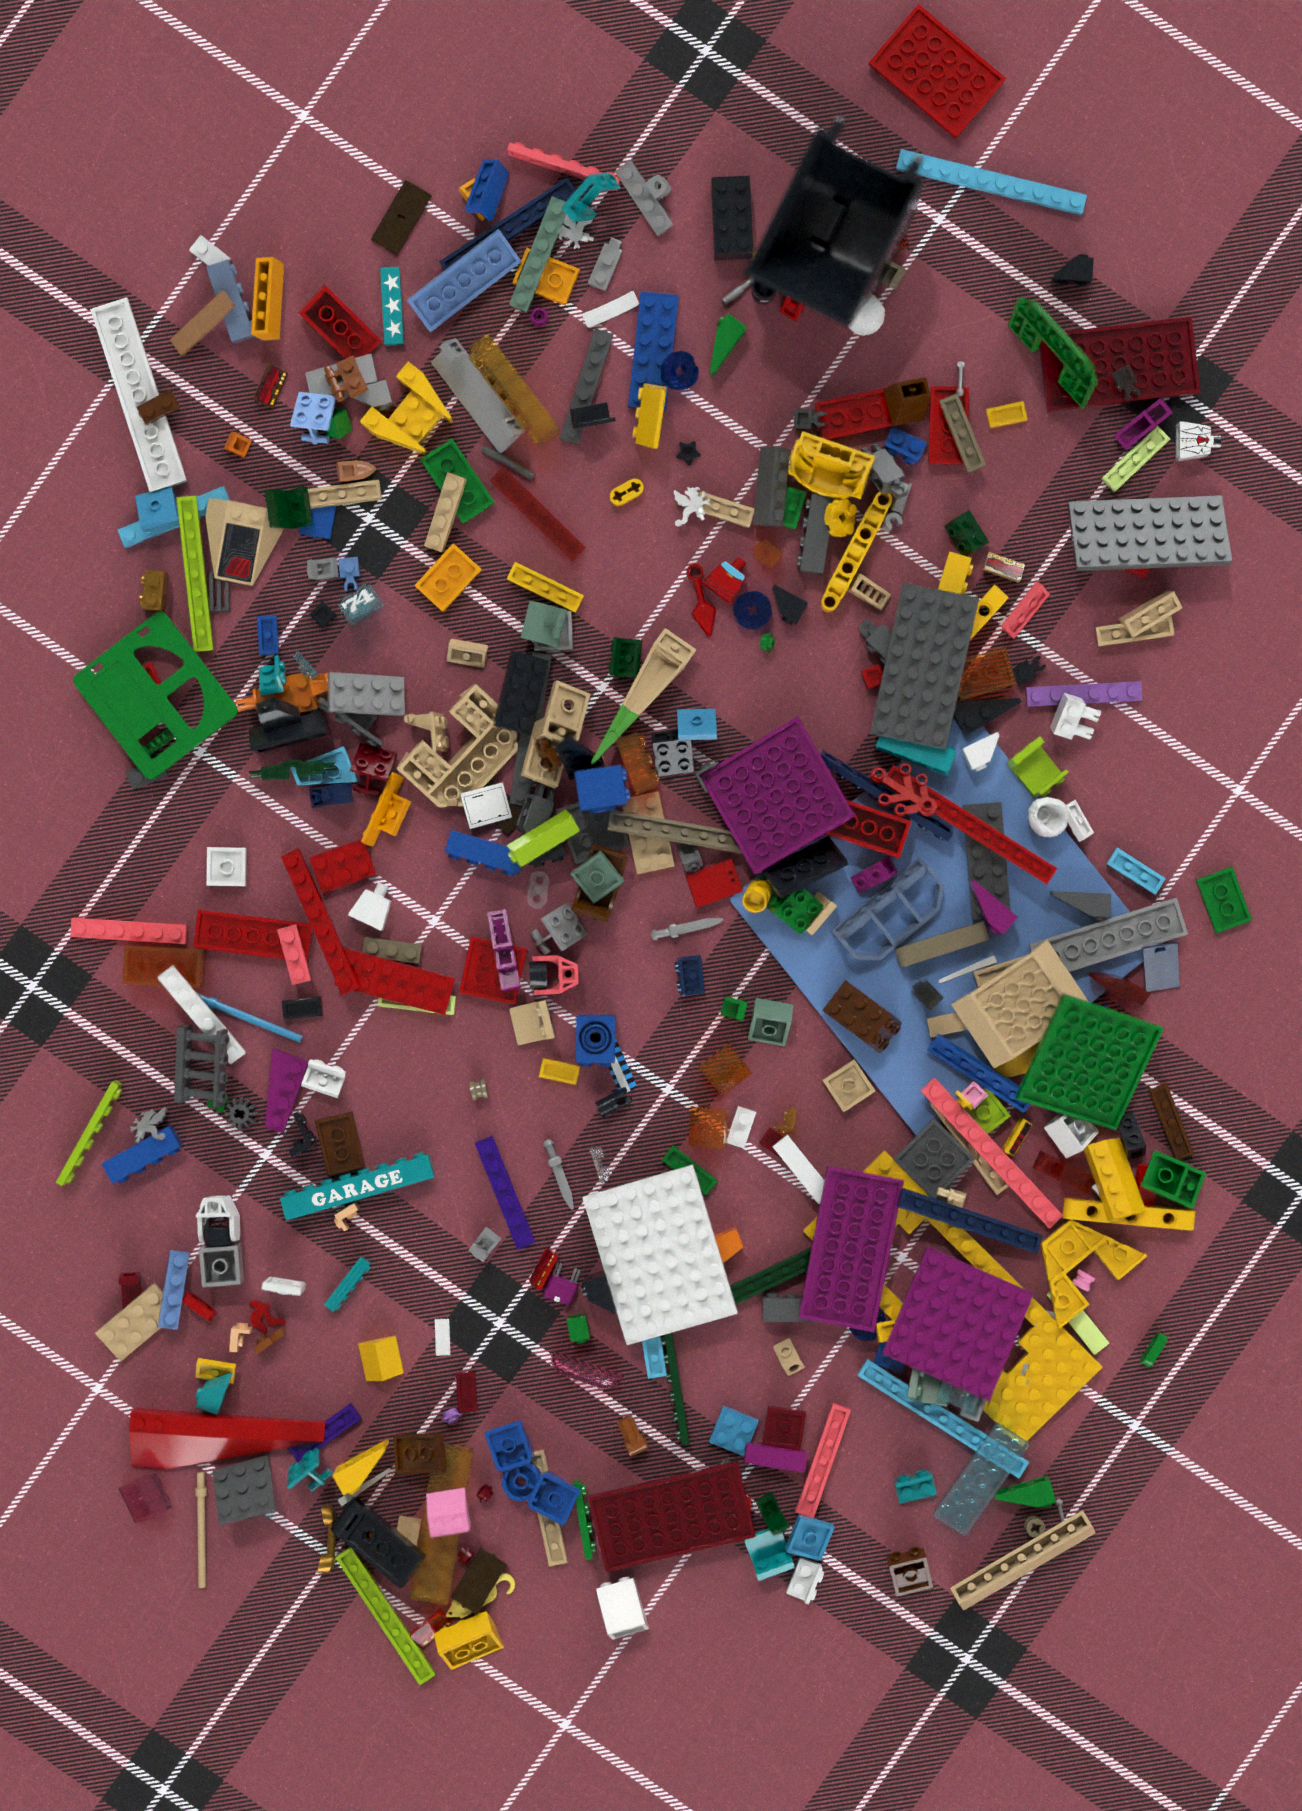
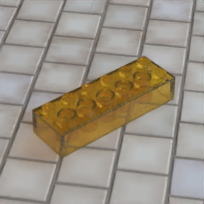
M487 333L469 347L471 359L477 367L480 366L482 368L481 371L489 382L492 381V386L501 398L504 397V402L511 412L516 413V418L524 429L527 428L529 430L527 432L534 444L538 443L542 447L558 435V425L490 335Z

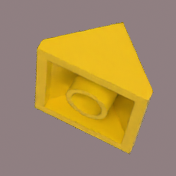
M396 1335L358 1343L366 1381H384L404 1373Z

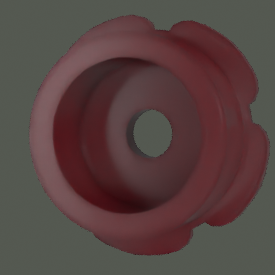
M484 1484L476 1495L480 1502L484 1500L487 1502L494 1493L492 1486Z
M462 1548L457 1554L459 1557L457 1561H461L465 1565L475 1554L471 1550L472 1548Z

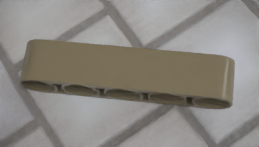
M980 921L895 948L894 950L899 966L905 967L990 940L985 922Z

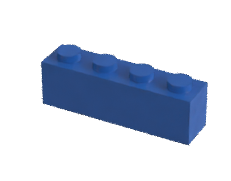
M451 830L445 852L449 853V858L459 860L460 857L467 859L466 863L476 866L478 862L486 864V869L493 871L500 868L504 870L503 874L513 877L515 873L520 874L521 867L517 862L513 863L507 854L510 852L507 846Z
M173 1125L158 1132V1135L160 1133L165 1134L166 1137L163 1140L154 1139L153 1136H150L101 1163L112 1184L117 1181L121 1184L130 1179L129 1174L135 1172L137 1175L145 1171V1166L149 1163H152L154 1166L163 1161L162 1156L166 1154L172 1156L179 1152L178 1147L182 1146L183 1143Z

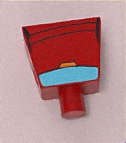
M737 557L732 564L724 560L704 578L702 584L731 606L746 578L741 570L747 563L740 557Z

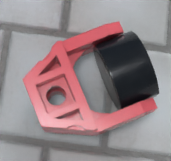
M559 955L532 956L533 962H529L530 990H534V995L560 994L579 984L578 964ZM546 961H551L558 966L559 983L551 989H547ZM571 971V976L565 977V972Z

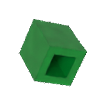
M586 1313L567 1316L566 1320L571 1342H576V1344L587 1342V1339H590V1331Z

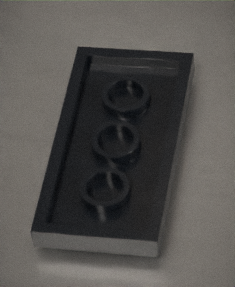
M516 651L510 652L493 726L531 735L549 660Z
M828 836L784 858L762 871V874L780 899L847 866L848 860Z

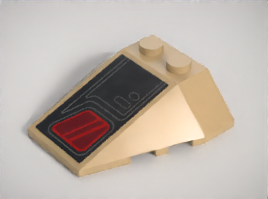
M209 498L205 518L214 578L253 586L280 538L283 529L270 528L267 508Z

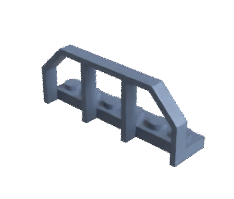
M918 857L832 929L831 932L855 960H881L940 911L944 884L931 867ZM928 871L936 882L933 905L919 917L902 892L908 890L916 880L922 878ZM898 896L916 920L893 939L875 915H878L889 903L895 901ZM872 919L889 943L877 953L854 952L845 940H848L854 932L864 927L867 921Z

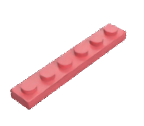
M515 142V144L509 143L507 149L508 156L582 180H586L590 174L602 173L593 166H588L587 168L574 160L568 162L562 160V157L552 154L550 156L537 148H533V150L528 149L519 142ZM606 172L612 174L617 179L618 185H620V178L616 174Z
M71 918L70 937L187 944L188 925Z
M832 1402L795 1513L814 1518L851 1408Z

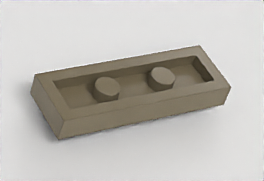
M371 937L364 938L363 953L388 960L420 964L422 944Z

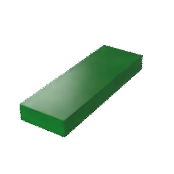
M674 1145L661 1159L673 1170L693 1164L701 1192L706 1196L718 1182L716 1178Z

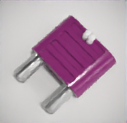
M556 1262L553 1273L549 1274L542 1295L554 1301L571 1305L579 1284L577 1280L580 1270L578 1269L573 1281L577 1268L574 1269L570 1280L559 1276L562 1263H560L557 1274H555L559 1262Z

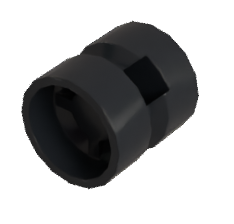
M754 280L751 294L755 302L766 305L774 300L776 291Z

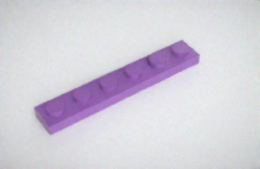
M1141 681L1025 688L1026 707L1059 705L1063 693L1080 697L1085 704L1142 701Z

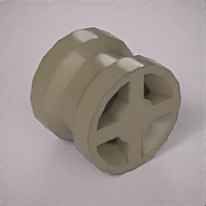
M485 1079L480 1080V1082H470L473 1101L479 1097L488 1098Z
M1031 1515L1026 1518L1024 1527L1031 1537L1036 1538L1045 1532L1044 1522L1039 1516Z

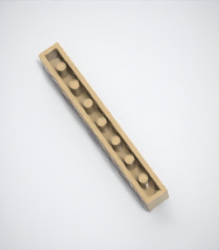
M1082 1510L957 1583L950 1589L964 1611L1096 1532Z

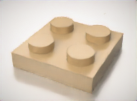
M855 1059L822 1080L843 1112L875 1092V1089Z

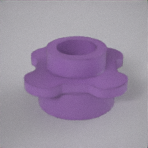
M457 1408L449 1409L442 1414L443 1419L441 1421L453 1424L459 1421L458 1418L462 1416V1413H459Z

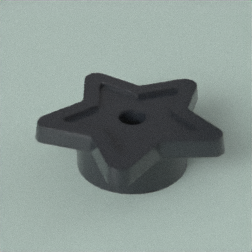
M695 441L689 444L679 443L681 451L676 456L677 459H684L688 465H691L693 458L701 456L695 449Z

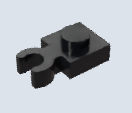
M1040 656L1033 658L1031 664L1025 660L1009 670L1018 686L1036 677L1035 670L1041 671L1046 667V665L1041 667L1036 665V661L1041 658Z

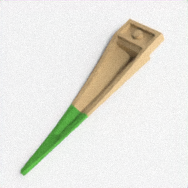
M666 628L662 631L654 642L624 702L592 759V764L608 750L679 675L696 653L695 648Z

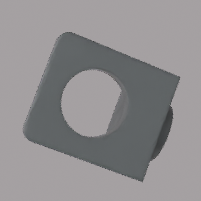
M718 761L711 765L709 762L699 767L700 771L695 773L704 793H707L708 790L699 775L718 765Z

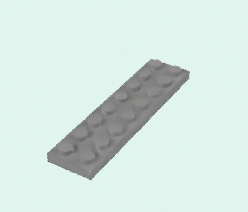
M1172 898L1030 943L1029 946L1030 950H1032L1045 940H1048L1067 970L1071 972L1140 950L1142 947L1156 945L1188 935L1178 900L1177 898Z

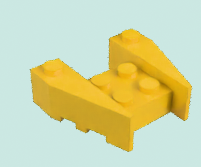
M408 361L396 377L401 384L410 390V393L389 419L371 407L360 420V423L377 438L426 456L427 452L421 446L423 441L443 417L450 423L453 420L425 375Z

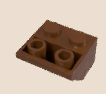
M926 377L897 382L883 389L893 426L919 422L925 419L931 398Z

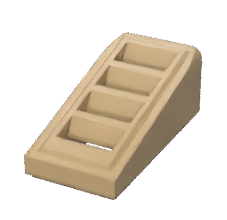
M861 573L854 576L847 591L880 611L891 596L890 593ZM860 581H861L862 584H861V586L859 587V589L857 590L856 588H857V586L859 585V583H860ZM868 585L869 588L867 589V591L865 592V594H863V593H862L863 590H864L865 587ZM873 589L876 590L872 598H869ZM881 593L882 597L880 598L879 602H875L877 597Z

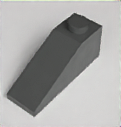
M1050 891L1051 896L1087 916H1093V920H1105V917H1110L1111 894Z

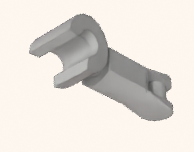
M904 483L908 490L907 496L898 500L894 497L890 508L891 513L885 517L882 524L886 532L889 533L892 529L891 520L898 527L902 525L903 521L900 515L903 514L912 483Z

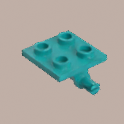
M317 1447L314 1450L307 1451L301 1461L293 1463L288 1468L287 1488L289 1490L308 1474L315 1479L308 1485V1488L313 1492L320 1485L323 1486L326 1483L325 1481L333 1475L329 1468L321 1475L314 1470L319 1465V1449Z

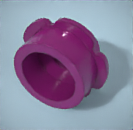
M535 308L530 314V321L537 327L545 325L548 322V312L542 308Z

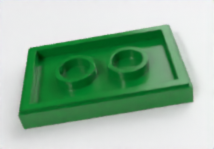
M1233 866L1195 880L1215 934L1252 921Z

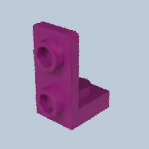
M888 856L853 875L850 879L858 893L861 894L891 878L898 871Z

